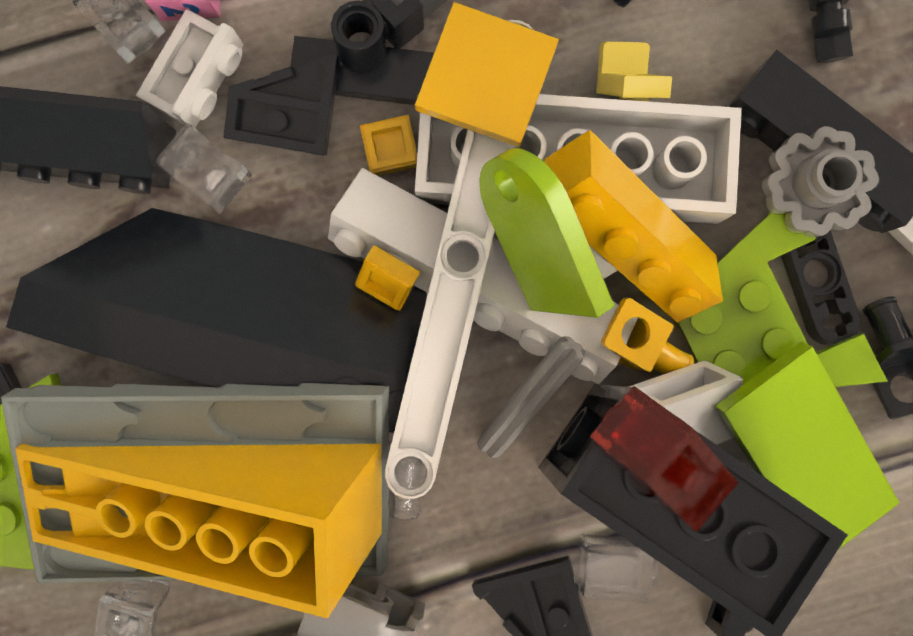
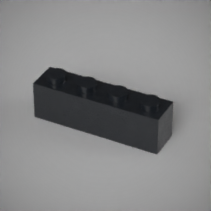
M776 49L756 70L728 106L742 108L740 132L747 137L758 138L773 150L772 153L780 148L786 139L796 133L810 136L811 133L823 126L832 127L837 132H850L855 138V151L864 150L873 155L875 161L874 168L879 176L877 186L865 192L870 198L871 210L861 217L858 223L871 231L880 233L906 226L913 217V153Z

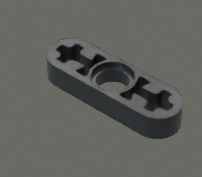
M830 230L827 234L816 237L817 239L781 255L806 331L814 341L824 345H833L856 335L861 324L860 314ZM817 243L819 250H813L798 256L797 249ZM810 260H818L827 268L828 278L821 288L812 287L804 278V267ZM834 292L835 299L814 304L812 297ZM829 312L831 315L839 314L841 316L842 323L836 325L835 330L823 327L822 320L829 318Z

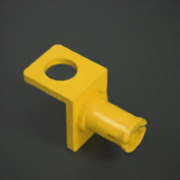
M623 298L601 339L602 346L620 356L617 365L651 373L652 369L664 375L694 364L692 355L681 351L667 342L674 328L673 324L631 298ZM638 317L627 344H625L622 339L623 326L629 319Z

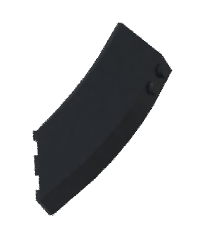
M150 208L22 276L19 280L6 328L211 387L219 388L225 384L298 387L301 383L389 386V432L394 433L426 304L427 293L414 286L401 310H395L356 287L355 282L363 265L362 261L251 231Z

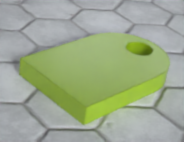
M519 148L508 149L486 162L481 169L479 177L482 202L530 310L598 318L615 305L570 198L562 183L549 166L536 155Z

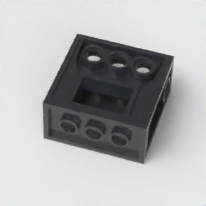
M594 384L538 466L561 495L765 636L783 635L848 536L838 527L633 387Z

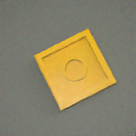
M453 2L416 100L415 109L423 114L520 148L559 39Z

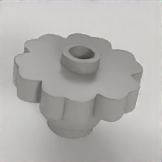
M823 126L811 133L810 136L796 133L786 139L781 147L770 155L769 164L774 173L768 175L762 182V190L765 196H767L766 206L772 213L785 214V226L790 232L803 233L813 238L823 236L831 229L836 231L847 230L854 227L859 219L871 210V201L865 192L874 189L879 183V176L874 168V157L868 151H855V138L850 132H837L832 127Z

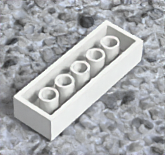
M539 94L519 149L531 152L545 163L546 157L588 130H591L683 222L719 224L736 214L742 108ZM420 112L415 179L416 197L429 204L450 205L468 129Z

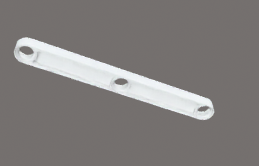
M509 20V22L533 30V28L525 22H522L520 20ZM471 130L467 131L385 469V479L388 487L395 495L404 499H416L424 496L431 489L435 481L495 232L482 202L479 187L480 172L486 162L508 149L515 148L513 145ZM467 242L473 245L479 254L477 266L468 272L454 270L447 261L449 249L454 244ZM407 456L421 459L427 468L425 482L415 488H407L401 485L395 475L397 463Z

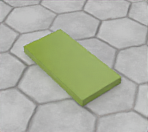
M801 341L715 405L720 416L757 473L848 534L840 548L900 503L813 346Z

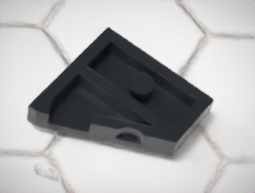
M328 54L320 57L321 59L296 67L284 68L256 80L251 79L229 86L223 138L323 156L327 155L340 56Z
M569 555L476 579L472 584L474 594L480 600L484 598L504 620L502 625L512 636H593Z

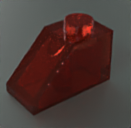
M635 386L631 388L619 403L609 409L602 423L590 436L619 466L695 532L700 529L738 484L737 480L690 425Z

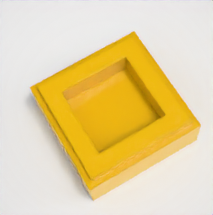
M409 114L360 125L369 171L371 173L381 176L416 168L417 150Z
M374 245L363 262L355 285L395 310L400 311L421 272Z

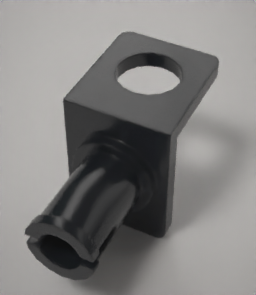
M894 296L874 301L862 310L864 315L867 316L882 348L878 352L876 359L888 382L873 383L887 416L892 420L913 415V402L905 403L899 401L894 397L890 389L891 381L896 376H905L913 380V335Z

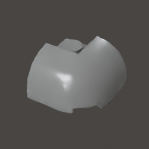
M378 583L374 594L349 584L328 619L305 613L297 635L413 636L424 617L425 603L382 583Z

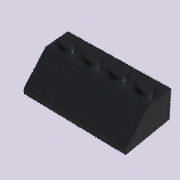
M0 86V172H17L18 179L49 184L51 176L68 178L67 183L70 185L89 189H100L101 182L119 183V190L135 194H150L151 187L169 189L176 130L144 102Z

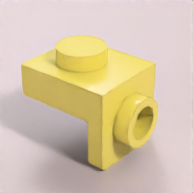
M609 41L600 43L597 94L619 97V100L650 102V98H670L672 77L648 74L650 45L648 43Z

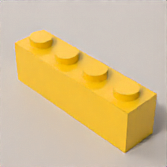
M588 130L545 158V164L555 173L565 188L588 244L674 321L678 323L723 302L716 254L591 130Z

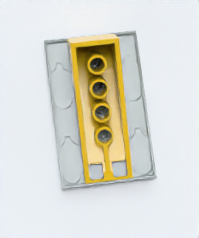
M301 383L298 387L225 384L219 388L115 384L113 387L37 385L31 388H15L1 397L37 583L182 580L328 619L355 576H382L388 566L389 487L385 479V469L389 455V386Z

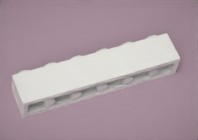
M361 168L331 213L328 240L334 242L336 247L343 253L364 259L374 245L420 271L421 273L414 286L422 289L428 295L447 213ZM493 238L473 319L479 326L490 331L504 333L519 341L520 346L527 352L537 356H546L561 337H571L575 342L581 344L585 350L582 362L571 375L584 381H593L600 384L617 366L620 359L619 355L601 344V339L619 304L613 302L615 306L598 318L531 311L499 240ZM460 242L454 244L449 249L447 261L454 270L468 272L477 266L479 254L473 245L467 242ZM638 317L629 319L623 326L622 339L625 344H627Z

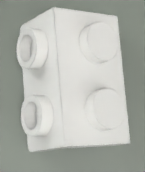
M186 9L138 90L136 97L149 106L195 130L200 119L205 120L212 113L217 101L216 92L225 76H231L238 68L244 44L231 26L225 23L217 26Z

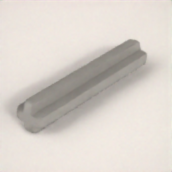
M568 336L561 337L481 433L480 439L477 441L478 448L481 451L486 452L490 458H498L505 452L582 362L585 350L581 344Z

